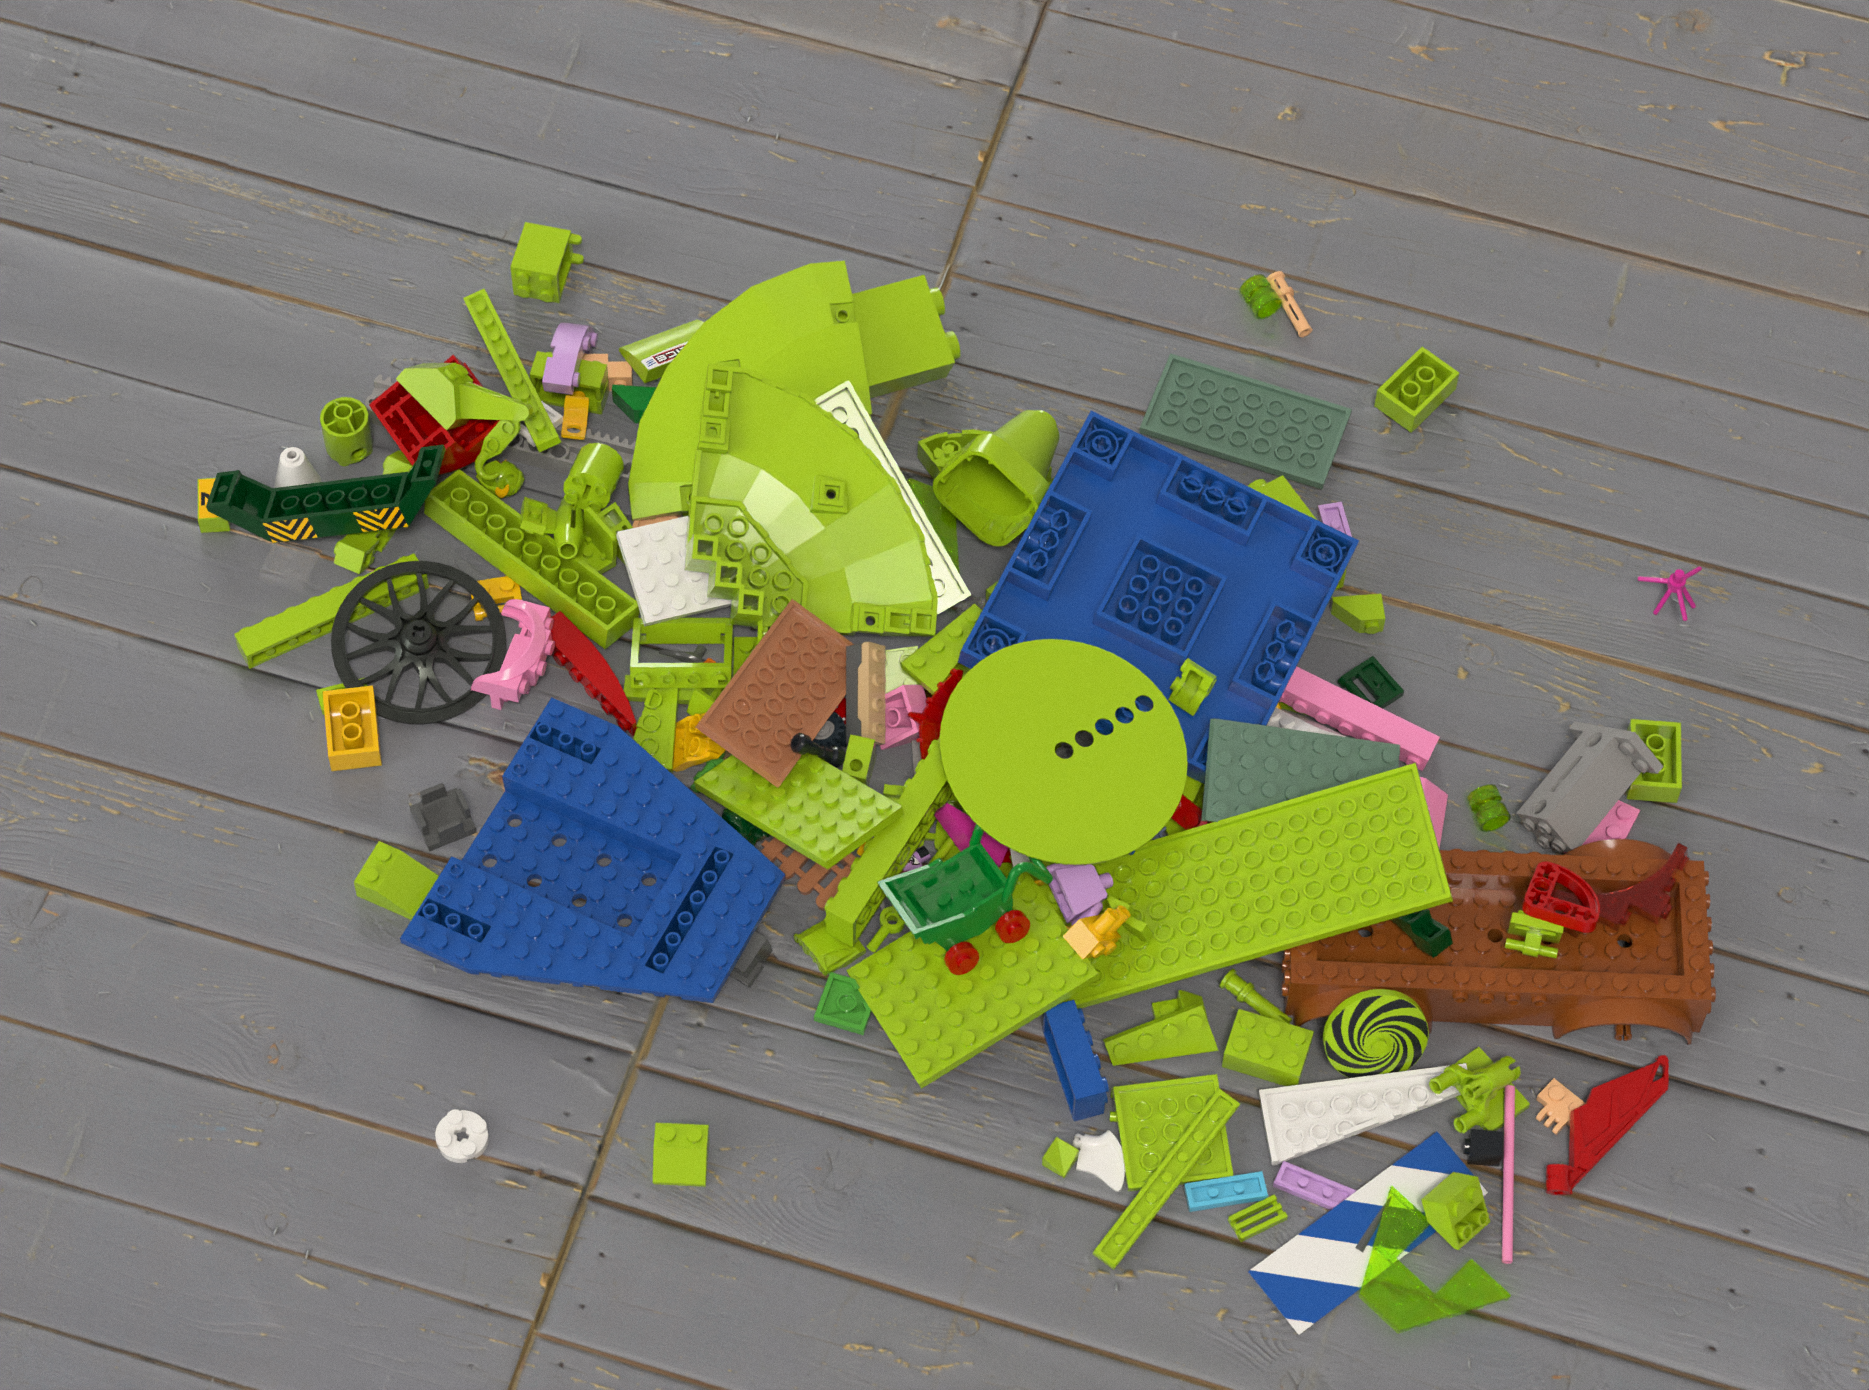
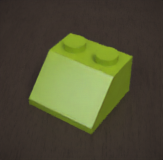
M655 1123L653 1184L706 1187L710 1139L709 1125Z

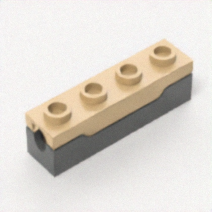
M864 642L863 644L846 646L847 745L850 734L875 739L876 746L885 744L886 654L885 646Z

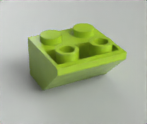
M1452 1172L1421 1199L1427 1222L1456 1250L1461 1249L1490 1223L1477 1176Z

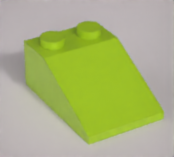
M378 841L354 880V886L358 897L412 920L439 876L403 851Z

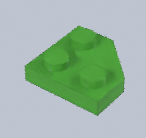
M830 972L814 1015V1021L864 1036L872 1011L858 989L860 987L855 979Z

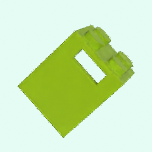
M525 222L510 266L513 294L522 298H534L544 302L560 303L572 263L579 265L584 262L583 255L573 253L572 244H581L582 237L578 234H572L571 230Z

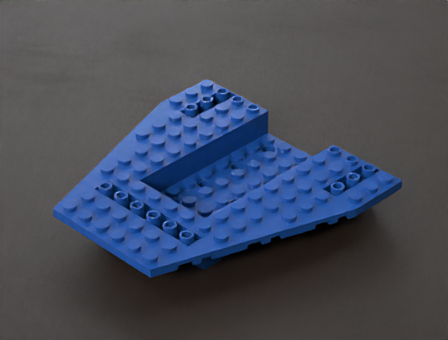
M551 697L502 775L505 788L502 797L463 859L459 860L451 856L400 937L401 943L469 974L479 975V973H487L493 977L501 978L504 975L518 977L519 980L559 985L561 983H570L575 987H583V985L600 987V990L641 995L644 992L652 993L658 997L669 995L681 997L683 1000L714 1003L746 948L753 932L756 931L785 881V873L619 726ZM513 819L522 821L518 827H511L508 824ZM561 838L567 841L561 847L553 845L556 839ZM602 858L611 860L608 866L598 865V861ZM488 859L497 861L493 867H486L483 864ZM646 878L656 880V883L652 886H645L642 882ZM532 879H539L542 881L541 884L537 887H531L528 885L529 881ZM581 898L587 901L582 907L573 905L576 899ZM624 918L632 921L627 927L619 926L618 922Z

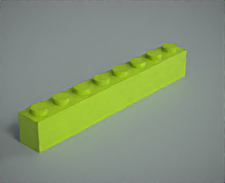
M415 553L409 556L400 557L389 565L419 560ZM380 566L369 574L358 576L342 586L333 587L330 591L320 596L311 597L302 604L289 607L282 613L273 617H266L261 622L250 627H244L235 633L237 647L249 669L331 633L335 616L348 593L365 577L386 566ZM416 574L403 575L391 579L398 602L419 593ZM421 574L426 590L429 588L427 574ZM387 581L376 586L364 596V598L385 608L392 605ZM358 603L348 622L353 623L375 613V611Z

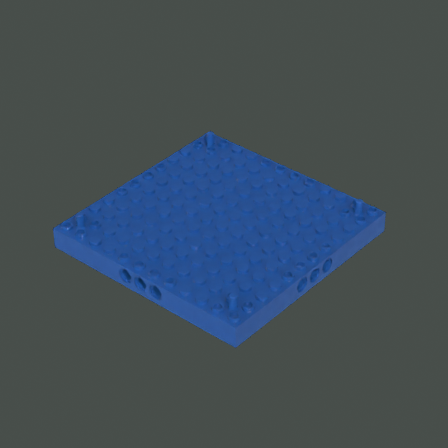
M1090 411L963 645L958 663L972 669L978 662L1005 647L1042 639L1082 642L1111 652L1139 669L1163 693L1173 708L1184 734L1188 761L1187 776L1205 784L1210 719L1216 718L1267 726L1354 554L1359 540L1094 411ZM1187 658L1217 677L1213 689L1208 697H1205L1199 707L1200 709L1194 716L1168 700L1173 692L1170 686L1177 676L1182 677L1183 672L1180 671V668ZM1139 696L1136 698L1135 705L1140 711L1148 712L1152 710L1153 702L1149 697ZM1121 707L1116 710L1115 716L1119 722L1130 723L1133 720V713L1130 709ZM1100 719L1095 723V728L1098 732L1104 735H1109L1113 732V724L1109 720Z

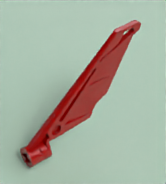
M1661 1055L1656 1058L1654 1063L1592 1088L1586 1103L1570 1111L1569 1165L1550 1164L1546 1166L1547 1194L1571 1195L1572 1189L1668 1090L1669 1060L1667 1056ZM1660 1065L1662 1067V1078L1653 1082Z

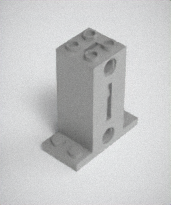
M1576 721L1570 726L1569 730L1575 736L1574 744L1516 813L1521 818L1522 825L1537 837L1536 841L1541 847L1556 849L1563 853L1564 851L1569 852L1581 846L1641 772L1658 774L1664 767L1635 732Z

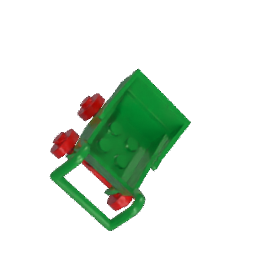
M977 824L974 827L969 847L947 861L943 862L941 858H938L928 865L877 882L915 939L920 937L924 944L928 943L929 945L936 942L947 951L944 963L949 971L955 975H963L970 972L979 961V953L974 945L963 941L984 933L996 921L995 931L1005 943H1015L1024 938L1030 929L1029 919L1022 911L1013 910L1012 894L1022 873L1027 872L1046 884L1053 881V876L1042 861L1028 857L1031 862H1021L1015 865L1010 870L1006 879L980 843L984 830Z

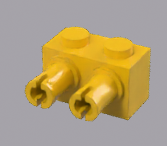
M1122 905L1118 906L1115 910L1108 908L1103 914L1079 919L1063 937L1083 960L1092 957L1096 959L1100 955L1107 956L1116 949L1117 945L1115 943L1121 938L1117 930L1131 914Z

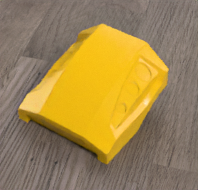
M706 713L687 716L677 722L673 771H684L689 767L712 759H718L726 751L695 728Z

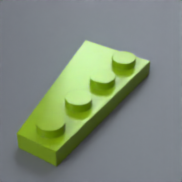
M974 603L901 663L902 669L933 695L938 689L937 684L944 682L950 676V670L958 666L961 649L978 620L982 609Z
M649 688L633 740L669 772L673 773L679 688Z

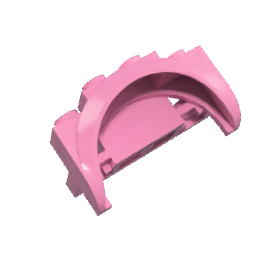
M518 599L508 600L505 603L501 615L520 622L519 628H522L520 635L514 634L500 671L477 677L471 686L473 691L490 695L492 708L501 710L504 702L509 700L519 702L521 695L529 694L531 687L536 686L539 676L544 675L547 666L545 661L548 655H552L555 647V641H552L551 635L554 619L551 618L549 607Z

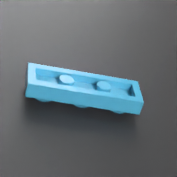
M1262 1171L1184 1184L1189 1212L1262 1201L1268 1198Z

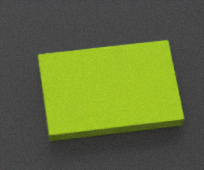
M1477 1047L1455 1064L1466 1063L1467 1070L1473 1071L1477 1068L1484 1069L1494 1062L1480 1047ZM1515 1087V1117H1517L1529 1108L1530 1103ZM1504 1088L1497 1091L1495 1098L1490 1100V1118L1481 1125L1483 1130L1497 1131L1504 1126ZM1462 1095L1455 1097L1468 1112L1467 1104Z

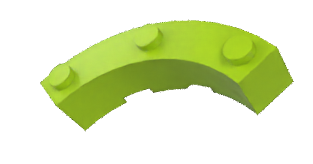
M398 450L385 458L382 475L408 472L412 465L403 452ZM397 528L347 534L335 545L334 554L336 555L334 564L358 574L362 573L374 562L375 557L373 555L377 551L382 552Z

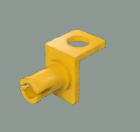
M574 391L573 395L565 396L561 430L562 438L585 439L589 398L582 391ZM576 428L579 429L580 432L571 433L568 431V429Z

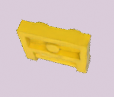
M508 576L477 581L491 595L496 604L505 603L512 599L522 600L520 585ZM479 602L473 608L475 621H482L483 618L487 617ZM498 605L500 613L502 612L504 605Z

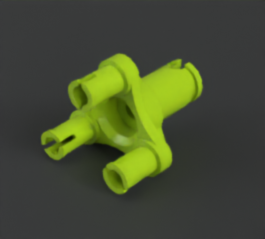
M1504 1056L1484 1069L1477 1068L1473 1071L1466 1070L1458 1064H1452L1445 1068L1442 1074L1430 1079L1429 1086L1434 1093L1440 1094L1447 1088L1454 1086L1464 1098L1468 1112L1454 1119V1127L1459 1133H1465L1476 1125L1481 1126L1489 1120L1490 1100L1495 1098L1497 1091L1520 1077L1521 1071L1519 1066L1513 1070L1509 1069V1065L1516 1062L1514 1058Z

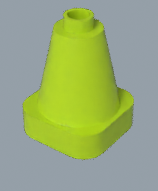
M1025 410L992 434L978 435L955 454L933 481L935 496L942 505L980 540L992 546L1007 545L1027 529L1050 487L1046 477L1060 438L1055 419L1049 413L1042 410Z

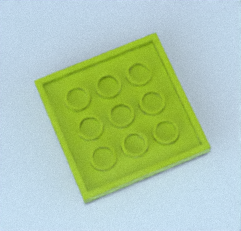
M1217 1074L1113 1087L1112 1091L1128 1191H1137L1143 1188L1219 1089ZM1226 1126L1223 1127L1180 1185L1234 1176Z

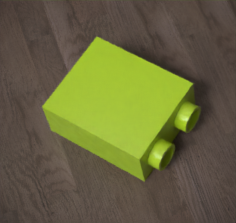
M925 275L852 294L855 323L858 322L870 398L947 377L955 364V360L960 358V345L953 331L944 332L939 317L945 314L944 299L938 287L929 289ZM844 312L838 313L840 319L844 320L847 318Z

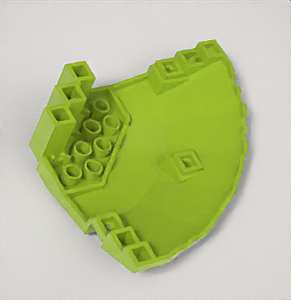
M845 261L810 263L751 286L705 321L667 366L638 426L627 485L631 521L656 519V517L681 515V513L689 512V495H691L696 447L699 443L700 416L708 364L747 368L771 381L785 384L786 387L797 392H804L812 399L818 398L849 380L871 418L872 408L859 325L858 322L855 323L854 301ZM844 312L847 318L844 320L840 319L838 313ZM708 429V434L716 436V431ZM831 491L826 492L827 497L830 495Z
M708 364L700 416L699 443L695 453L684 570L709 573L707 597L731 600L729 624L750 626L753 629H758V621L763 617V626H768L769 630L791 599H793L841 635L854 636L856 632L878 634L880 636L934 637L936 632L938 595L931 574V563L926 551L925 536L911 514V509L906 504L895 478L888 474L881 465L880 460L870 448L868 449L858 438L859 435L846 424L843 425L832 416L831 412L825 411L806 393L797 392L786 387L785 384L771 381L747 368ZM708 429H714L716 436H710ZM832 491L835 497L833 499L828 498L826 492ZM868 617L874 621V624L871 626L866 623V618Z

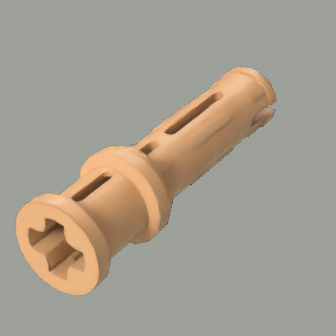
M1277 271L1270 274L1265 279V284L1274 293L1275 302L1282 305L1299 337L1308 336L1312 332V328L1293 297L1294 290L1286 283L1284 273ZM1292 309H1294L1296 315L1298 316V318H1299L1298 321H1297L1295 315L1293 314Z

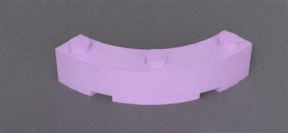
M560 323L551 342V348L554 349L553 357H547L542 380L544 391L573 395L574 387H578L580 382L578 370L584 354H591L592 347L597 345L598 333H594L592 326L572 323Z

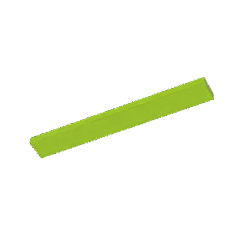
M1220 1088L1216 1091L1093 1251L1094 1256L1115 1270L1239 1108L1240 1103Z

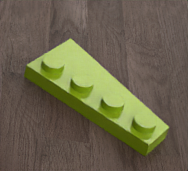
M1201 1002L1103 1039L1113 1066L1219 1051Z

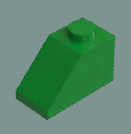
M612 385L613 403L634 423L639 424L657 387Z

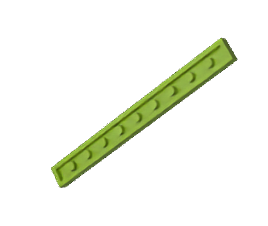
M485 288L464 297L463 300L511 397L529 403L533 408L532 417L524 420V423L539 453L561 443Z

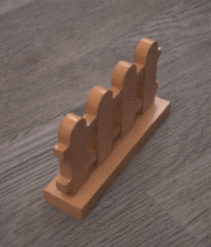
M775 837L770 842L765 840L761 844L763 847L761 853L772 863L776 859L782 863L779 869L785 873V880L791 879L795 874L800 878L797 888L802 895H808L813 890L819 894L816 898V905L822 911H825L824 907L831 896L835 897L837 894V888L841 879L844 876L848 877L851 873V865L856 858L850 853L828 870L815 863L805 873L801 868L809 860L808 857L794 850L787 858L782 853L789 846ZM839 863L845 867L843 870L837 866ZM831 871L834 872L837 876L825 889L819 885Z

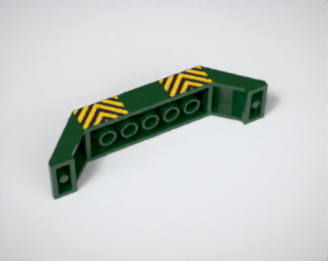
M444 445L421 447L416 462L408 472L271 488L244 476L240 470L219 472L216 475L206 508L209 512L272 543L409 527L436 484L446 449Z

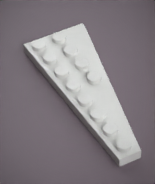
M1464 1063V1064H1458V1065H1460L1461 1067H1463L1464 1069L1467 1070V1065H1466V1063ZM1448 1066L1262 1089L1258 1093L1271 1165L1283 1163V1161L1291 1160L1461 1094L1454 1086L1447 1088L1440 1094L1434 1093L1429 1086L1430 1079L1442 1074Z

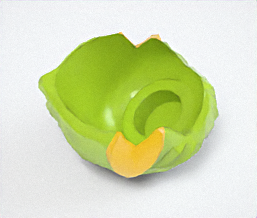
M495 460L483 467L484 471L489 475L495 472L499 473V476L494 480H484L478 474L476 475L478 483L499 498H506L516 494L521 489L525 480L522 471L507 460L501 463Z

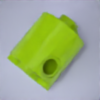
M340 397L327 403L320 414V424L327 454L341 466L360 462L373 452V437L366 406L361 401L352 397Z
M589 443L583 446L573 462L568 477L564 481L565 501L583 510L589 506L594 512L597 511L598 513L601 509L605 508L624 470V463L618 452L610 446L601 443Z

